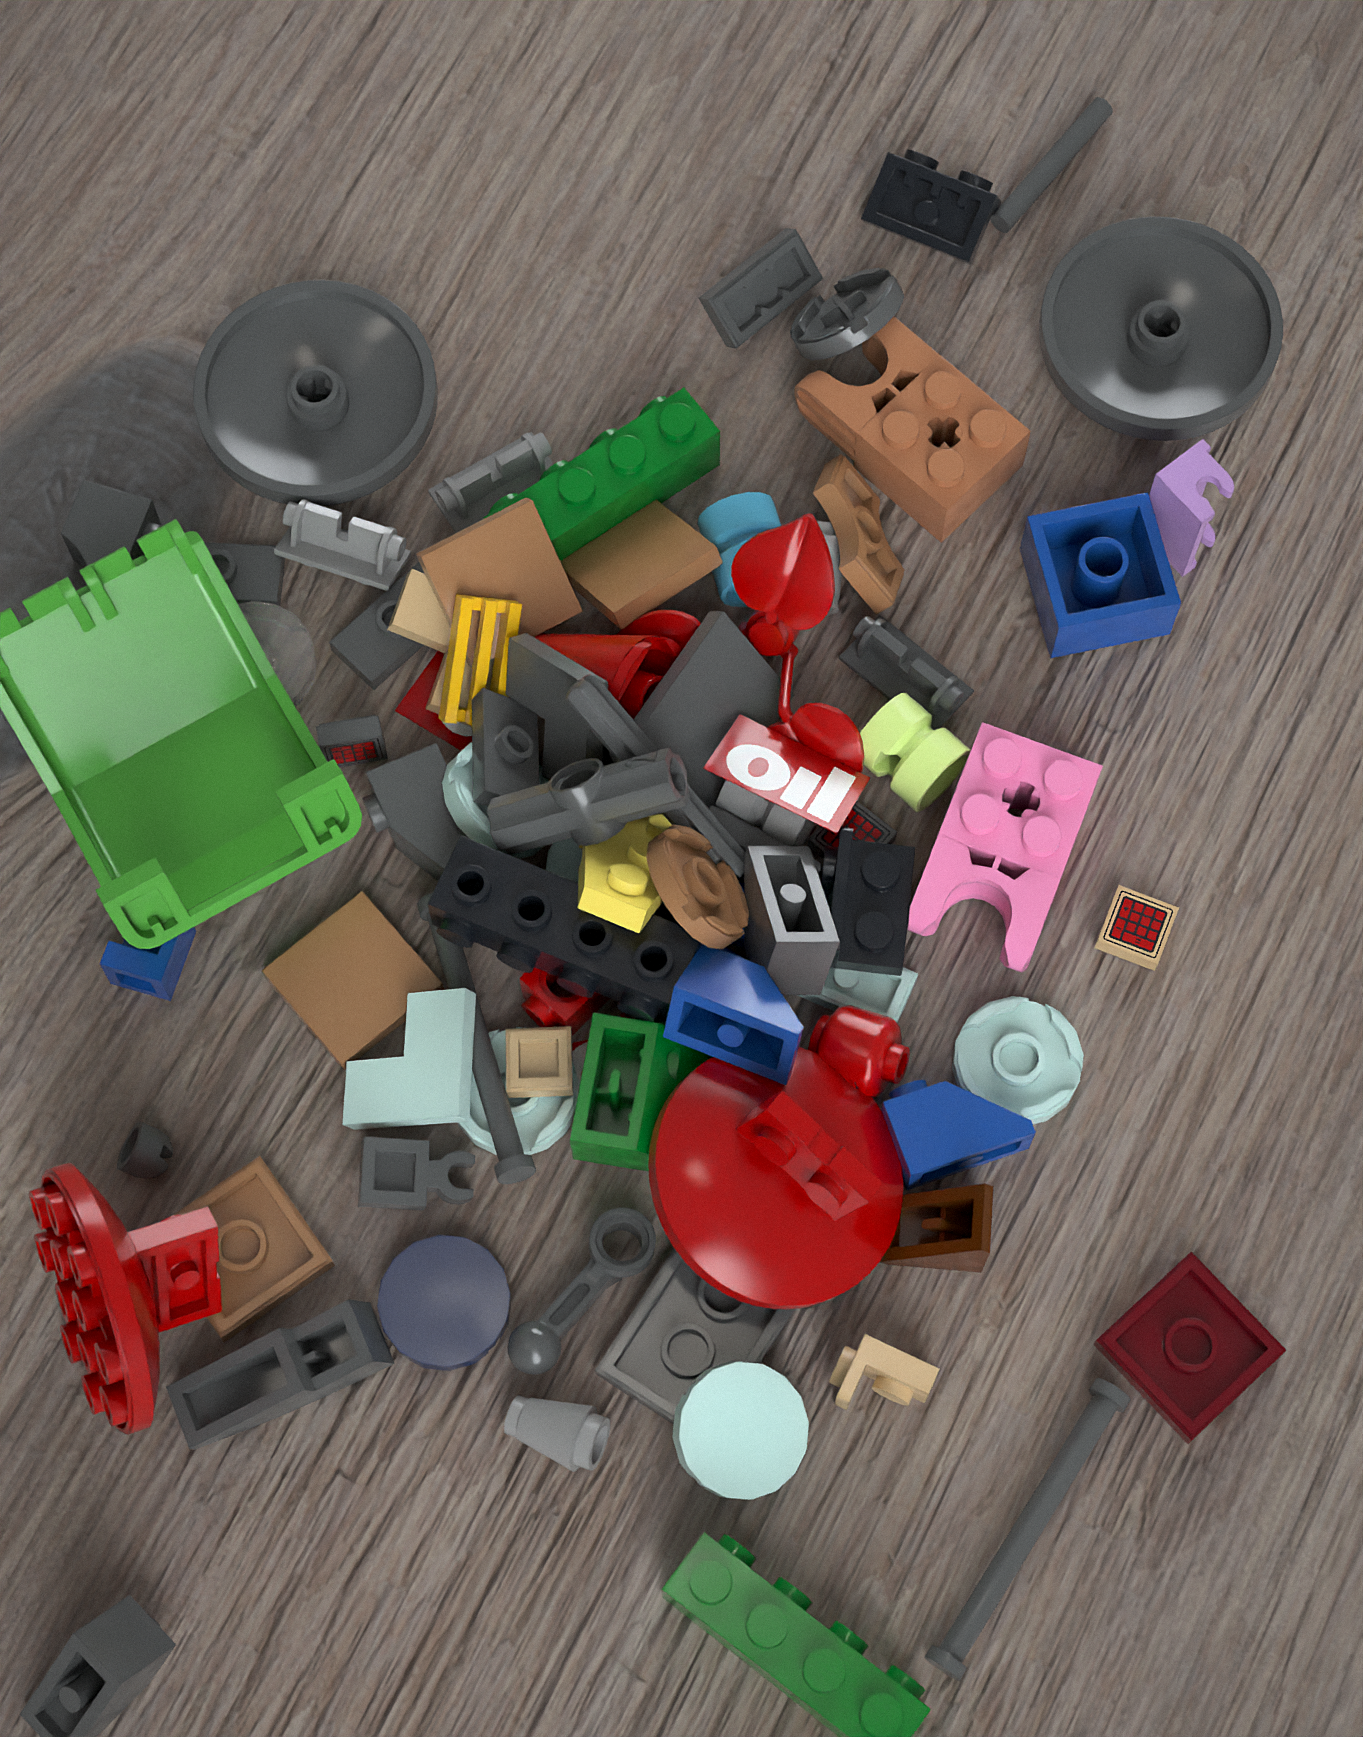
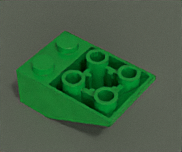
M593 1013L570 1136L573 1159L649 1172L648 1161L652 1133L665 1101L685 1076L706 1060L712 1058V1056L664 1038L665 1025Z

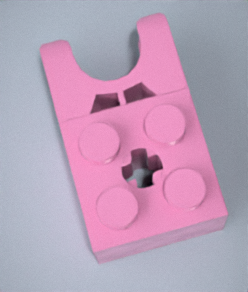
M982 722L909 909L907 930L921 936L933 935L942 917L951 906L966 899L983 900L995 906L1003 916L1005 923V941L999 959L1005 967L1021 973L1027 970L1103 766ZM1009 809H1019L1023 811L1021 817H1016L1008 812Z

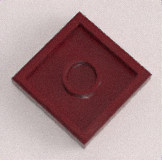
M1192 1252L1168 1272L1093 1344L1187 1444L1287 1351Z

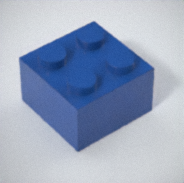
M1148 492L1027 516L1020 552L1050 659L1169 635L1171 633L1181 601Z

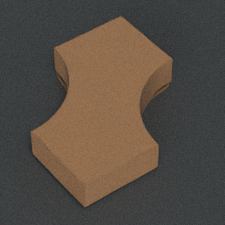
M840 454L824 464L813 494L822 505L834 528L840 549L839 571L877 615L894 604L905 569L892 552L883 532L879 516V497L848 459Z

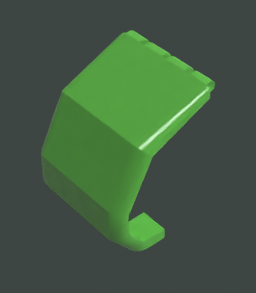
M177 519L136 540L144 554L139 558L132 560L124 546L79 570L87 584L76 591L69 578L66 577L24 599L22 603L30 616L18 621L10 607L0 612V708L49 790L101 886L96 889V892L104 908L122 937L130 945L139 949H151L166 943L348 842L357 834L362 821L360 806L344 774L334 759L327 762L273 670L199 533L195 531L184 533Z

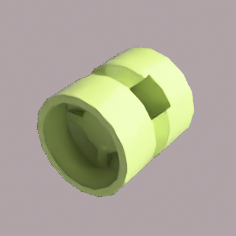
M900 693L886 703L861 730L860 736L864 749L863 765L876 777L891 776V790L915 812H920L938 799L964 769L971 750L946 728L933 730L931 728V714L907 693Z

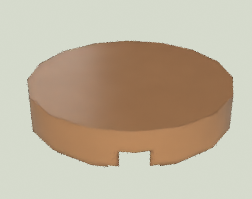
M673 824L648 842L646 859L651 879L661 900L675 920L695 940L709 948L723 949L739 939L744 934L742 929L748 926L749 909L745 894L731 867L727 866L724 860L716 865L706 853L713 847L703 835L690 827Z

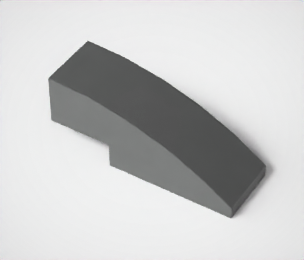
M348 1299L292 1329L278 1328L166 1386L189 1449H198L313 1403L395 1363L371 1303Z

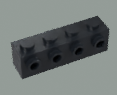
M460 836L428 902L432 925L438 927L437 933L449 942L465 948H471L475 942L497 951V958L516 970L531 973L535 967L558 977L557 983L576 995L592 998L596 992L618 1002L617 1007L619 1010L636 1020L654 1022L655 1017L663 1021L667 1020L674 986L702 945L681 925L654 914L641 932L637 933L578 909V883L464 836Z

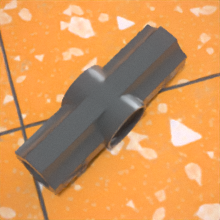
M670 748L603 766L602 762L598 759L580 760L558 771L547 783L492 798L487 808L490 834L498 850H505L509 855L573 838L574 842L578 845H595L615 836L625 827L627 822L687 806L690 797L687 771L679 754H674Z

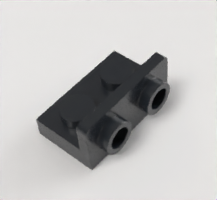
M907 149L903 158L888 152L861 220L971 265L990 218L1001 205L998 196L990 192L993 183L963 170L960 171L957 179L936 171L939 164L937 160L914 150Z
M841 827L838 847L825 845L821 884L833 885L832 903L829 909L840 940L830 968L901 976L916 847L852 840L854 828Z

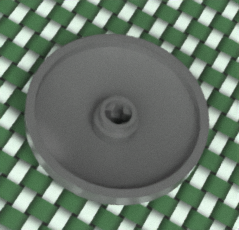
M1140 217L1120 221L1099 229L1081 240L1062 258L1055 268L1044 293L1039 318V341L1044 363L1054 383L1066 399L1080 412L1098 424L1124 435L1147 440L1171 441L1194 438L1218 430L1239 418L1256 402L1266 388L1275 369L1283 339V317L1277 293L1268 275L1255 258L1241 245L1215 229L1189 220L1172 217Z
M308 280L267 290L237 307L221 322L208 339L200 355L193 382V402L197 422L208 450L223 471L235 482L247 490L275 502L288 504L290 501L299 503L302 499H307L311 503L320 506H330L350 502L375 492L394 480L412 463L425 445L432 430L438 404V387L433 358L424 336L411 318L396 304L384 296L358 285L340 281Z

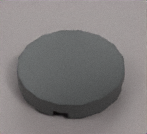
M883 268L861 270L837 281L838 283L833 286L837 294L824 301L821 295L810 300L798 313L790 330L791 338L801 356L811 361L834 357L868 340L883 328L898 312L904 300V293L900 284L893 275L891 276L888 270Z

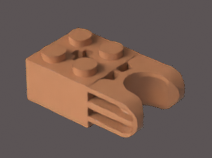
M893 316L883 328L868 340L862 342L863 354L881 375L878 380L864 386H853L838 381L827 372L818 370L809 373L795 385L794 396L798 410L804 418L854 461L853 467L942 543L1023 466L1031 431Z

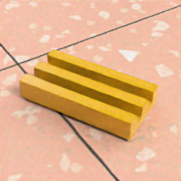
M456 594L439 711V719L444 723L457 724V722H465L468 725H472V699L482 688L486 689L497 613H501L490 691L507 696L506 680L509 638L518 635L522 610L521 603L513 600ZM477 610L481 611L472 664L467 708L459 707L472 611Z

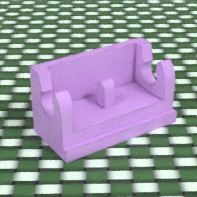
M1204 439L1156 473L1149 494L1168 561L1182 577L1195 568L1197 564L1195 555L1200 541L1209 548L1215 542L1214 530L1208 523L1213 519L1215 512L1207 498L1202 497L1207 482L1216 485L1219 493L1227 498H1231L1234 491L1232 478L1209 454L1211 447Z

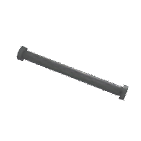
M432 893L425 895L418 901L417 907L421 919L429 922L448 989L466 988L476 993L463 947L449 942L437 933L438 927L432 925L428 902ZM476 993L472 1072L499 1160L494 1166L497 1181L501 1184H513L530 1178L535 1174L536 1168L532 1156L524 1154Z
M1100 1378L1094 1380L1089 1389L1093 1397L940 1646L931 1645L924 1656L929 1663L953 1679L960 1681L967 1670L966 1666L962 1664L1115 1412L1123 1413L1130 1403V1397L1110 1382Z

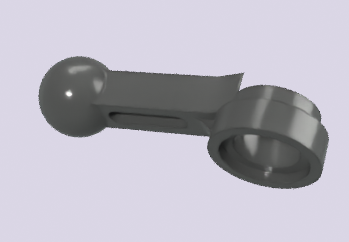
M614 1208L604 1212L596 1219L589 1235L588 1247L591 1258L588 1264L538 1320L524 1322L511 1333L507 1351L510 1361L518 1370L530 1375L549 1371L560 1357V1341L602 1293L623 1278L640 1273L649 1265L655 1251L656 1235L651 1222L642 1213L630 1208ZM623 1230L630 1232L638 1239L641 1250L630 1260H615L603 1248L602 1242L605 1237L614 1231Z

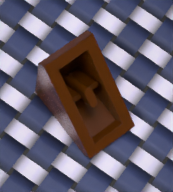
M977 1184L903 1195L901 1215L895 1235L880 1263L895 1266L982 1273L990 1254L994 1186Z

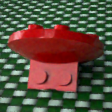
M798 1047L791 1078L787 1085L712 1057L685 1076L674 1088L665 1101L653 1129L649 1148L648 1168L652 1200L659 1221L672 1246L684 1262L709 1285L727 1296L747 1304L770 1309H797L820 1304L845 1293L868 1276L881 1261L892 1242L900 1220L903 1203V1172L883 1113L871 1096H867L855 1088L823 1061L819 1054Z
M65 1163L46 1169L41 1179V1187L30 1190L29 1199L39 1229H45L43 1232L34 1234L40 1263L45 1273L55 1271L58 1282L55 1284L56 1295L63 1317L67 1322L60 1325V1333L66 1354L71 1364L80 1361L84 1363L88 1374L82 1375L81 1381L88 1406L93 1415L105 1412L109 1424L112 1427L115 1426L126 1435L149 1428L153 1422L160 1377L159 1333L222 1312L221 1280L216 1266V1262L220 1261L218 1226L209 1207H205L183 1215L169 1216L158 1223L127 1232L104 1196L73 1164Z

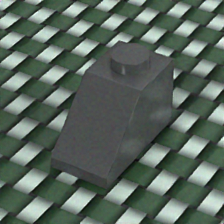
M747 846L744 864V894L749 909L748 926L744 927V949L747 959L765 967L782 995H820L840 940L810 847Z
M128 1595L72 1634L20 1715L40 1737H97L150 1684L176 1644L161 1629L160 1625Z

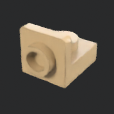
M865 1334L857 1351L848 1346L844 1347L829 1383L840 1388L835 1405L845 1410L848 1409L863 1375L875 1380L872 1389L876 1393L896 1403L908 1406L912 1398L925 1403L940 1369Z

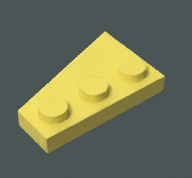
M655 814L627 822L619 833L601 843L589 846L579 845V848L582 849V859L578 869V909L634 932H641L663 902L651 879L646 859L648 842L672 826L663 814Z

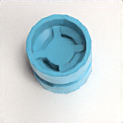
M746 492L721 499L707 507L698 518L697 524L700 534L717 547L723 564L712 571L720 599L724 604L732 607H747L739 598L731 577V566L736 553L747 540L758 533L782 526L773 499L770 495L762 492Z

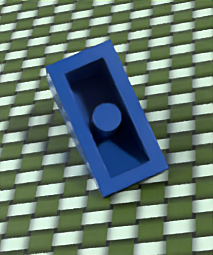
M702 944L674 986L663 1037L787 1085L791 1078L804 1027L764 966Z
M916 1080L901 1085L889 1093L890 1100L884 1101L881 1108L902 1166L903 1183L907 1191L1029 1149L1036 1133L1030 1119L947 1081L927 1086L925 1080Z

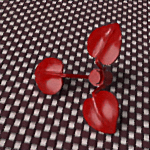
M808 513L785 525L758 533L747 540L736 553L731 566L732 581L739 598L748 607L755 610L748 622H741L738 629L759 654L764 656L780 655L782 657L778 714L782 722L774 723L768 726V728L862 773L864 764L863 741L857 727L848 715L840 709L824 703H807L799 707L794 714L790 707L794 659L799 652L794 641L801 630L811 629L827 616L835 595L834 570L830 551L818 522L813 514ZM657 610L639 616L626 628L621 629L617 635H657L672 639L684 648L701 623L694 616L682 611Z

